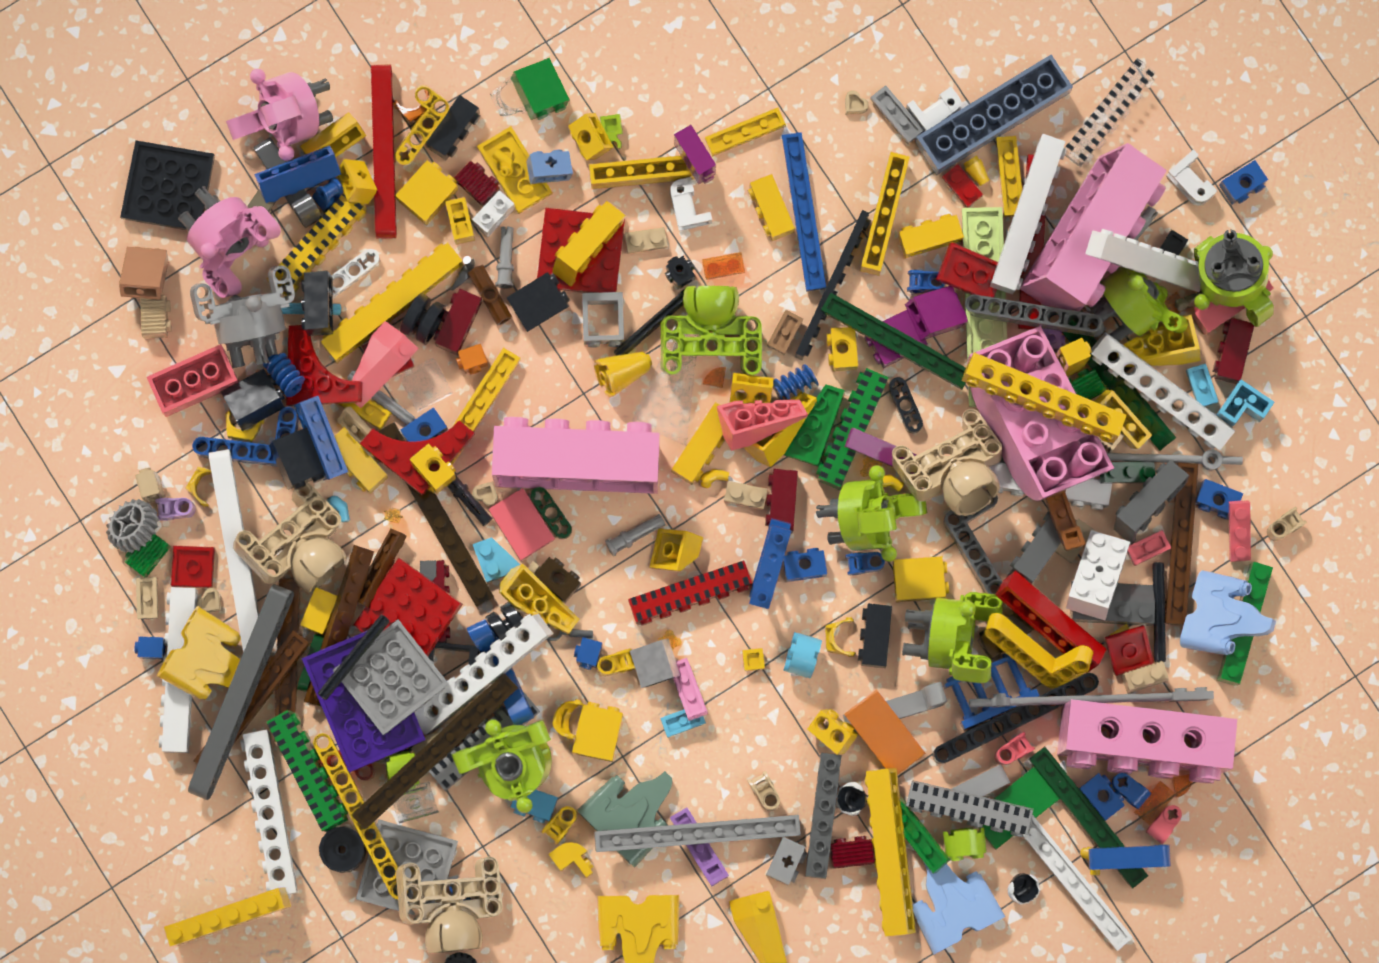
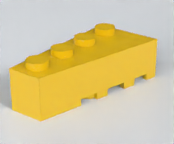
M608 201L602 206L599 204L593 211L592 218L590 220L588 218L585 219L580 226L581 230L578 233L574 232L568 239V245L560 247L555 254L557 258L552 272L570 287L575 283L578 271L583 273L591 260L590 257L595 258L603 247L602 242L607 243L624 222L626 215Z

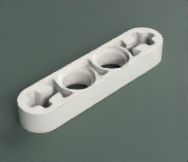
M374 249L363 251L331 275L333 280L339 277L344 280L342 287L336 288L333 286V299L377 267L380 262L377 251ZM368 254L370 256L375 255V261L373 263L368 261L366 264H364L365 267H367L364 270L362 265L358 261L362 260V263H364L365 261H367L366 256ZM356 265L360 268V273L352 276L349 274V268Z

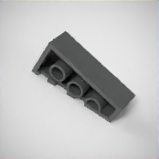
M1172 460L1167 464H1161L1153 479L1149 477L1143 484L1144 488L1140 492H1134L1126 507L1122 505L1116 512L1117 516L1113 530L1126 541H1129L1131 545L1137 540L1136 534L1139 530L1144 532L1152 521V516L1156 517L1162 512L1166 506L1164 502H1170L1188 482L1189 475Z
M1049 511L1042 519L1045 521L1042 527L1038 525L1032 533L1034 539L1031 542L1027 540L1021 551L1024 553L1021 557L1016 556L1010 564L1012 570L1007 577L1014 571H1017L1032 584L1061 544Z

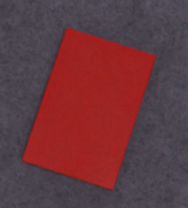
M951 242L936 280L970 295L994 298L997 289L990 287L998 262Z

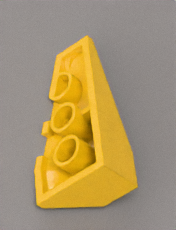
M800 392L797 394L798 396L790 398V400H800L807 414L810 413L817 402L816 397L805 392ZM806 418L751 446L744 447V449L756 461L772 467L784 455Z
M770 891L729 901L733 920L759 962L787 963Z

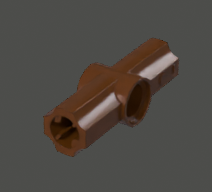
M484 265L473 268L468 272V275L497 326L506 323L512 318V315ZM488 291L496 293L493 299L485 298V294Z

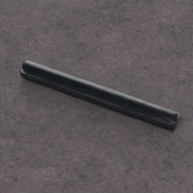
M685 289L615 349L614 354L616 356L628 354L657 329L665 317L673 315L684 305L683 295Z
M1154 562L1152 565L1155 599L1154 661L1166 662L1164 563Z
M380 615L319 690L318 695L321 698L327 700L388 625L389 619L386 616Z

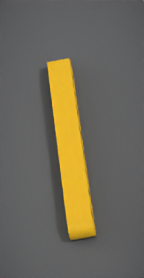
M320 733L314 738V747L390 895L398 899V896L394 893V887L397 885L396 870L398 865L376 822H373L365 830L351 815L365 801L333 739L328 734ZM321 737H326L329 741V745L324 749L318 746V740ZM331 755H335L338 758V764L335 767H330L327 763V759ZM344 773L348 777L345 785L337 783L339 774ZM349 792H354L357 795V801L353 804L348 803L346 800ZM368 829L376 831V838L372 841L367 840L365 837V832ZM378 847H382L386 851L383 859H378L375 856V850ZM387 866L395 868V875L391 878L384 874V869Z

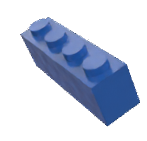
M330 146L256 173L254 176L265 203L275 202L286 195L296 194L299 190L307 187H314L325 180H331L341 175L334 152Z

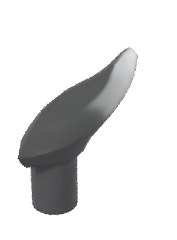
M469 256L463 258L465 265L459 271L456 281L450 288L452 291L469 277L468 272L474 268V259H471Z

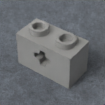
M782 837L766 876L786 885H789L790 881L794 883L799 871H796L798 863L803 864L807 852L804 851L805 846ZM789 856L793 865H789L786 868L782 859H786Z

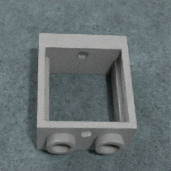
M623 292L582 293L584 345H588L591 348L600 347V344H608L609 347H619L624 342ZM618 304L619 335L589 336L588 305Z

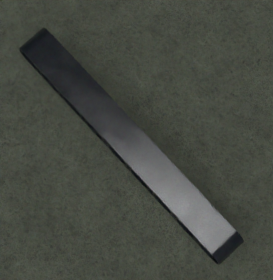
M1086 673L1039 697H1048L1050 695L1067 696L1065 689L1068 686L1075 689V696L1086 695L1098 687L1099 680L1095 674ZM1088 677L1093 680L1092 688L1085 687L1083 683L1084 678ZM1064 704L1055 706L1037 705L1039 708L1037 715H1032L1029 712L1030 705L1018 706L937 746L932 754L933 760L938 764H946L1062 707ZM1017 713L1020 716L1021 721L1019 724L1012 723L1010 719L1011 714ZM999 722L1002 725V732H994L992 724ZM976 731L984 734L982 742H977L974 739ZM957 740L965 742L966 749L964 751L956 749L955 743ZM939 749L946 750L948 754L947 759H939L937 751Z

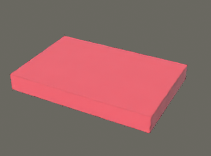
M523 488L488 509L520 561L555 540Z

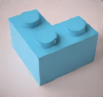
M1240 380L1216 415L1231 427L1237 423L1243 412L1261 422L1275 402L1243 380Z

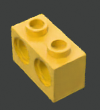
M465 197L445 201L455 245L475 241Z
M733 373L730 402L743 401V404L762 401V403H770L774 378Z
M832 709L820 710L807 728L809 732L837 755L845 754L859 735L854 731L855 728L850 723L843 722L839 718V714ZM825 719H827L829 722V727L827 729L824 726ZM840 732L844 734L843 741L839 739Z

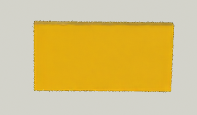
M512 126L477 146L504 192L514 203L518 214L553 194L547 183L530 184L526 162L529 154ZM496 149H499L512 159L513 173L511 176L502 177L500 175V162L492 157Z

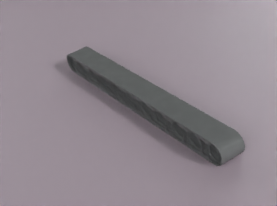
M276 584L271 586L188 787L190 794L205 800L211 798L292 603L293 591Z

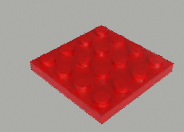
M545 208L537 278L548 271L550 274H553L552 271L557 258L555 256L556 252L560 247L568 245L570 236L574 232L578 233L581 230V224L587 218L590 220L593 216L592 213ZM625 219L607 243L602 242L603 247L595 258L590 257L591 260L584 272L580 273L578 271L575 283L571 287L556 276L560 282L557 285L560 290L582 293L617 292Z
M398 558L378 587L370 606L364 608L353 625L360 631L365 632L369 630L380 615H384L389 619L388 625L384 628L385 630L396 620H399L428 657L463 603L403 559Z

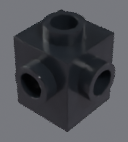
M675 256L667 262V272L664 274L669 283L673 282L678 290L695 281V274L693 273L695 268L689 259L686 260L684 256L680 258Z

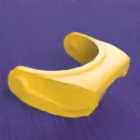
M231 411L225 414L226 431L229 439L234 438L235 440L240 439L253 442L262 424L264 425L265 423L264 419L258 422L255 427L242 431L230 423Z
M197 467L185 489L201 506L208 507L209 504L199 498L197 485L202 477L212 474L210 469Z
M846 617V620L825 626L827 652L855 657L856 652L841 650L834 640L835 629L843 623L854 622L852 617Z
M575 699V701L564 702L557 708L552 722L554 729L560 735L567 737V739L573 740L576 735L571 734L569 731V719L573 710L583 705L581 700Z

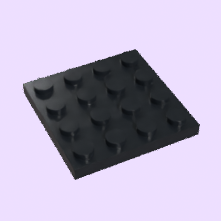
M135 140L120 218L187 230L178 218L185 211H188L195 220L204 213L205 206L195 196V192L203 186L209 190L215 154Z

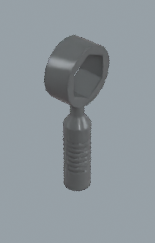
M572 629L569 634L560 631L557 638L549 637L547 639L549 641H557L562 635L593 638V630Z

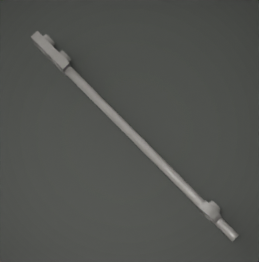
M1214 449L1207 450L1202 456L1107 453L1110 461L1168 463L1172 460L1174 463L1202 464L1205 469L1211 471L1218 469L1221 464H1243V457L1222 456L1219 451ZM1001 457L1000 463H1005L1003 457ZM1209 457L1214 458V464L1208 462Z
M1207 687L1194 688L1195 691H1187V688H1175V692L1018 698L1006 697L1005 693L993 694L994 698L969 699V707L1066 704L1071 699L1097 703L1209 701L1214 699V691H1207Z

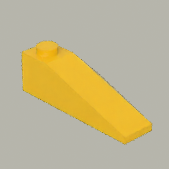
M1192 315L1183 316L1187 319L1188 326L1182 333L1170 331L1163 325L1156 330H1149L1148 334L1140 338L1136 337L1123 344L1150 366L1183 365L1201 361L1200 347ZM1127 364L1125 367H1135V366H1134L1133 364Z
M524 564L512 568L500 583L499 593L513 607L531 614V616L539 614L546 624L566 634H569L580 620Z

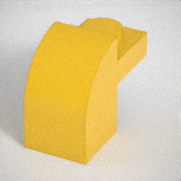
M577 843L562 844L548 854L560 871H563L575 862L586 878L593 874L591 862L587 857L585 859L581 857L587 853V850Z

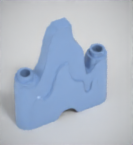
M1202 570L1198 574L1192 598L1197 603V608L1194 613L1186 616L1180 637V645L1182 648L1228 655L1232 654L1235 650V643L1231 641L1232 639L1242 636L1268 635L1274 631L1276 621L1263 616L1253 605L1234 599L1236 596L1244 597L1249 595L1252 589L1251 583L1235 577Z
M924 863L927 872L926 889L935 912L931 911L926 902L924 903L923 900H920L913 904V913L933 955L959 942L962 939V932L965 928L980 931L1006 917L989 886L977 871L966 876L967 881L965 883L951 870L948 864L933 874Z

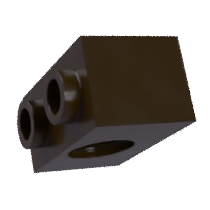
M549 557L534 575L566 604L581 586V582L578 581L580 577L572 570L567 572L563 568L564 564L556 557L554 560ZM562 574L565 579L562 583L557 584L553 581L554 575Z

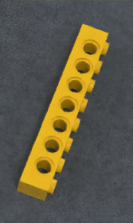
M975 352L969 359L962 381L966 382L970 387L983 389L990 395H997L1009 403L1022 405L1026 410L1037 411L1048 419H1056L1065 426L1076 427L1081 432L1088 435L1093 434L1108 443H1114L1117 440L1126 418V414ZM982 373L988 374L990 379L984 378ZM1001 381L1007 382L1009 387L1004 386ZM1020 389H1025L1028 395L1023 394ZM1039 397H1044L1047 403L1042 402ZM1059 404L1065 406L1066 410L1060 409ZM1078 412L1083 413L1085 415V418H1081L1078 415ZM1097 420L1102 421L1104 426L1099 425Z

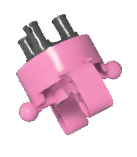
M254 69L250 74V80L256 84V89L260 92L258 109L227 120L226 123L232 139L235 140L266 129L267 132L271 133L278 140L277 145L280 148L278 151L279 157L284 161H289L294 156V150L289 145L315 136L319 126L333 122V115L329 110L322 113L318 112L317 103L314 98L316 94L329 91L330 83L329 81L327 82L326 78L314 83H306L301 76L294 72H288L265 80V72L261 69Z
M203 186L195 192V196L204 204L206 211L197 220L188 211H185L179 216L178 220L188 230L187 242L203 260L199 267L201 269L204 268L202 275L206 283L221 298L238 295L241 292L242 285L229 268L235 259L244 254L248 249H251L253 245L265 247L268 245L269 240L278 238L281 229L277 221L264 207L254 206L253 208H248L239 197H230L220 201L217 195L212 196L206 187Z

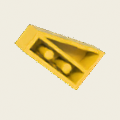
M345 427L334 436L348 470L346 474L349 477L354 476L358 480L356 485L363 492L367 490L371 494L388 479L387 474L348 433Z

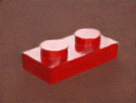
M958 164L942 176V179L966 208L983 196L982 192Z

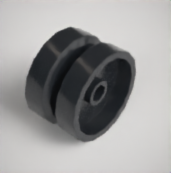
M420 293L407 311L401 324L400 332L409 337L416 333V341L427 345L440 326L446 306L439 302H435L430 306V297Z
M509 602L500 607V611L505 617L504 620L494 611L485 617L501 641L507 637L505 633L513 627L518 628L522 624L520 621L523 617ZM525 630L523 637L528 641L529 633ZM509 643L508 650L513 653L514 646Z
M335 827L327 831L321 838L319 856L323 864L330 870L339 873H349L358 869L364 862L366 846L359 833L348 827ZM340 846H344L346 848L345 853H339Z

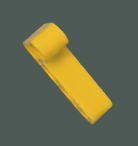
M420 85L415 90L416 101L424 106L426 110L395 153L396 160L402 165L410 164L449 111L448 101L427 85ZM422 89L429 92V97L425 100L418 97V92ZM438 101H442L446 105L445 109L441 112L434 109V105ZM425 118H432L434 124L432 127L426 128L422 124ZM413 134H419L422 137V141L414 144L410 138ZM408 143L410 147L416 150L410 149L408 152L409 158L402 160L400 152H405L408 149V146L405 145Z

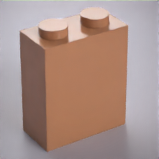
M127 246L119 281L121 297L161 300L169 263L167 250Z

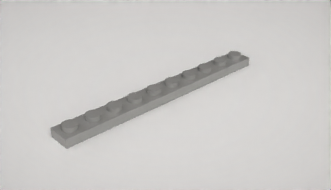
M799 815L594 831L595 852L801 835Z

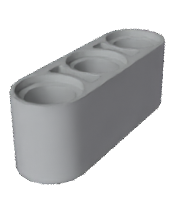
M1000 764L952 789L983 797L1011 782Z

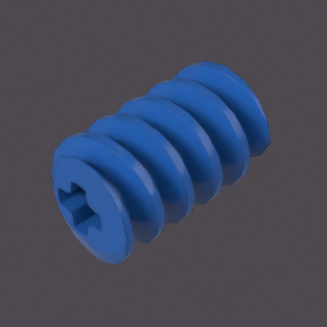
M285 353L270 356L268 358L269 363H263V367L271 374L272 379L280 386L282 392H285L286 397H293L301 390L305 378L300 376L299 370H295L296 367L291 364V360L286 359L287 355Z
M806 364L802 365V371L799 368H795V374L789 371L787 374L788 378L785 375H781V382L777 378L773 379L774 390L779 400H783V396L790 400V393L798 396L797 389L804 393L805 385L812 389L811 382H814L817 386L819 385L815 374Z

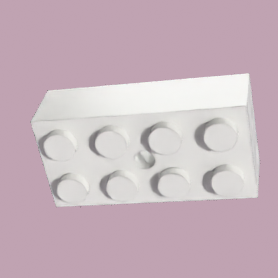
M1093 530L1090 531L1069 593L1066 609L1106 620L1128 553L1129 541Z

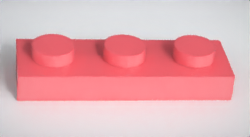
M1249 500L1229 502V560L1231 562L1251 560V513Z

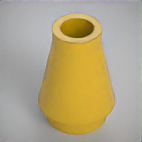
M977 155L963 163L967 173L979 186L989 181L982 159H979Z

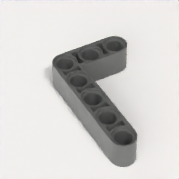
M271 137L253 147L266 169L287 162L279 157V149ZM305 189L299 190L296 194L284 196L304 228L322 218L316 203L310 194H307Z
M998 496L992 497V504L987 505L973 515L959 516L950 510L945 515L943 521L945 528L981 588L987 594H992L990 591L992 585L1000 587L1002 580L968 523L993 509L998 502ZM951 515L956 516L959 523L957 525L950 524L948 517ZM966 533L969 536V541L961 542L958 535ZM976 550L980 555L979 559H971L969 552ZM983 567L987 568L990 571V576L982 577L979 570Z

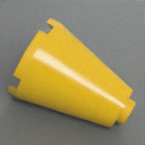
M644 352L599 358L594 361L597 363L594 365V371L599 385H604L606 391H603L605 395L613 397L650 371L652 360L649 354Z

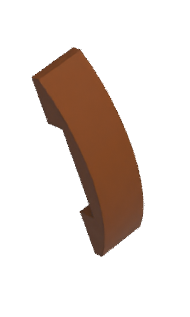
M1063 490L1045 499L1064 549L1068 551L1086 546L1081 529L1075 521L1065 493L1066 490Z

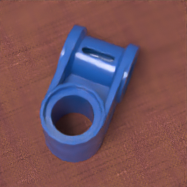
M332 178L328 184L323 187H317L312 198L321 210L326 213L343 193V187L336 178Z
M908 271L909 287H907V292L928 293L944 288L945 284L942 283L938 287L931 284L932 279L937 278L939 272Z
M879 552L845 555L846 559H848V576L879 572L885 565V560L882 559ZM873 557H878L882 563L880 566L874 567L870 564V560Z
M1119 773L1112 779V788L1115 791L1117 790L1130 805L1138 810L1151 795L1147 788L1126 773ZM1124 778L1126 780L1124 782L1126 787H1119V781L1117 779Z

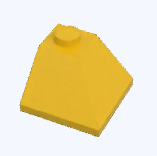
M658 528L649 568L671 571L683 570L699 557L703 537L688 531Z

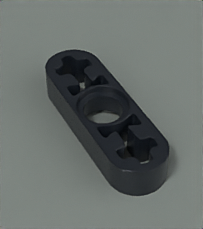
M893 378L889 383L888 389L907 432L912 434L918 433L923 426V420L909 387L903 378ZM895 382H897L899 385H903V387H901L902 395L907 393L908 396H902L898 400L896 399V397H899L900 394L897 389L893 390ZM908 400L912 405L911 409L908 411L902 410L900 408L901 401ZM915 412V414H912V418L914 421L919 422L916 429L913 426H908L911 420L909 416L905 418L904 415Z

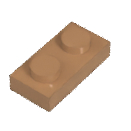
M785 310L767 346L785 355L803 322V318Z

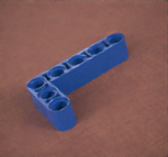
M284 407L280 410L275 439L280 438L284 433L291 434L298 430L299 418L293 408ZM287 413L294 414V418L290 422L284 421V416ZM198 437L192 444L194 452L202 458L209 459L210 452H216L220 446L226 445L230 450L233 462L278 467L267 444L209 437ZM201 443L208 444L204 452L198 451V445ZM244 447L248 449L246 456H238L239 449ZM262 450L268 451V456L265 459L258 458V453Z
M486 619L467 627V631L480 653L490 651V645L499 639ZM494 655L493 663L498 666L499 659ZM511 668L505 674L518 689L504 701V704L513 724L522 725L534 719V715L514 670Z

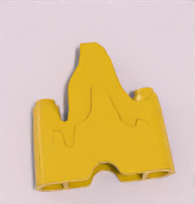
M197 606L181 631V636L184 639L183 646L180 649H173L169 652L157 676L200 700H206L211 693L208 684H216L229 689L240 659L221 645V642L236 647L241 640L239 632Z
M649 895L641 904L633 903L629 896H597L598 928L602 950H614L618 933L621 934L625 963H654L656 951L660 944L664 945V949H676L679 934V895Z

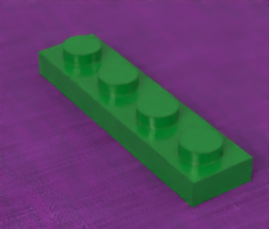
M900 796L904 837L933 874L937 873L950 861V858L914 812L910 810V807L906 806V802Z

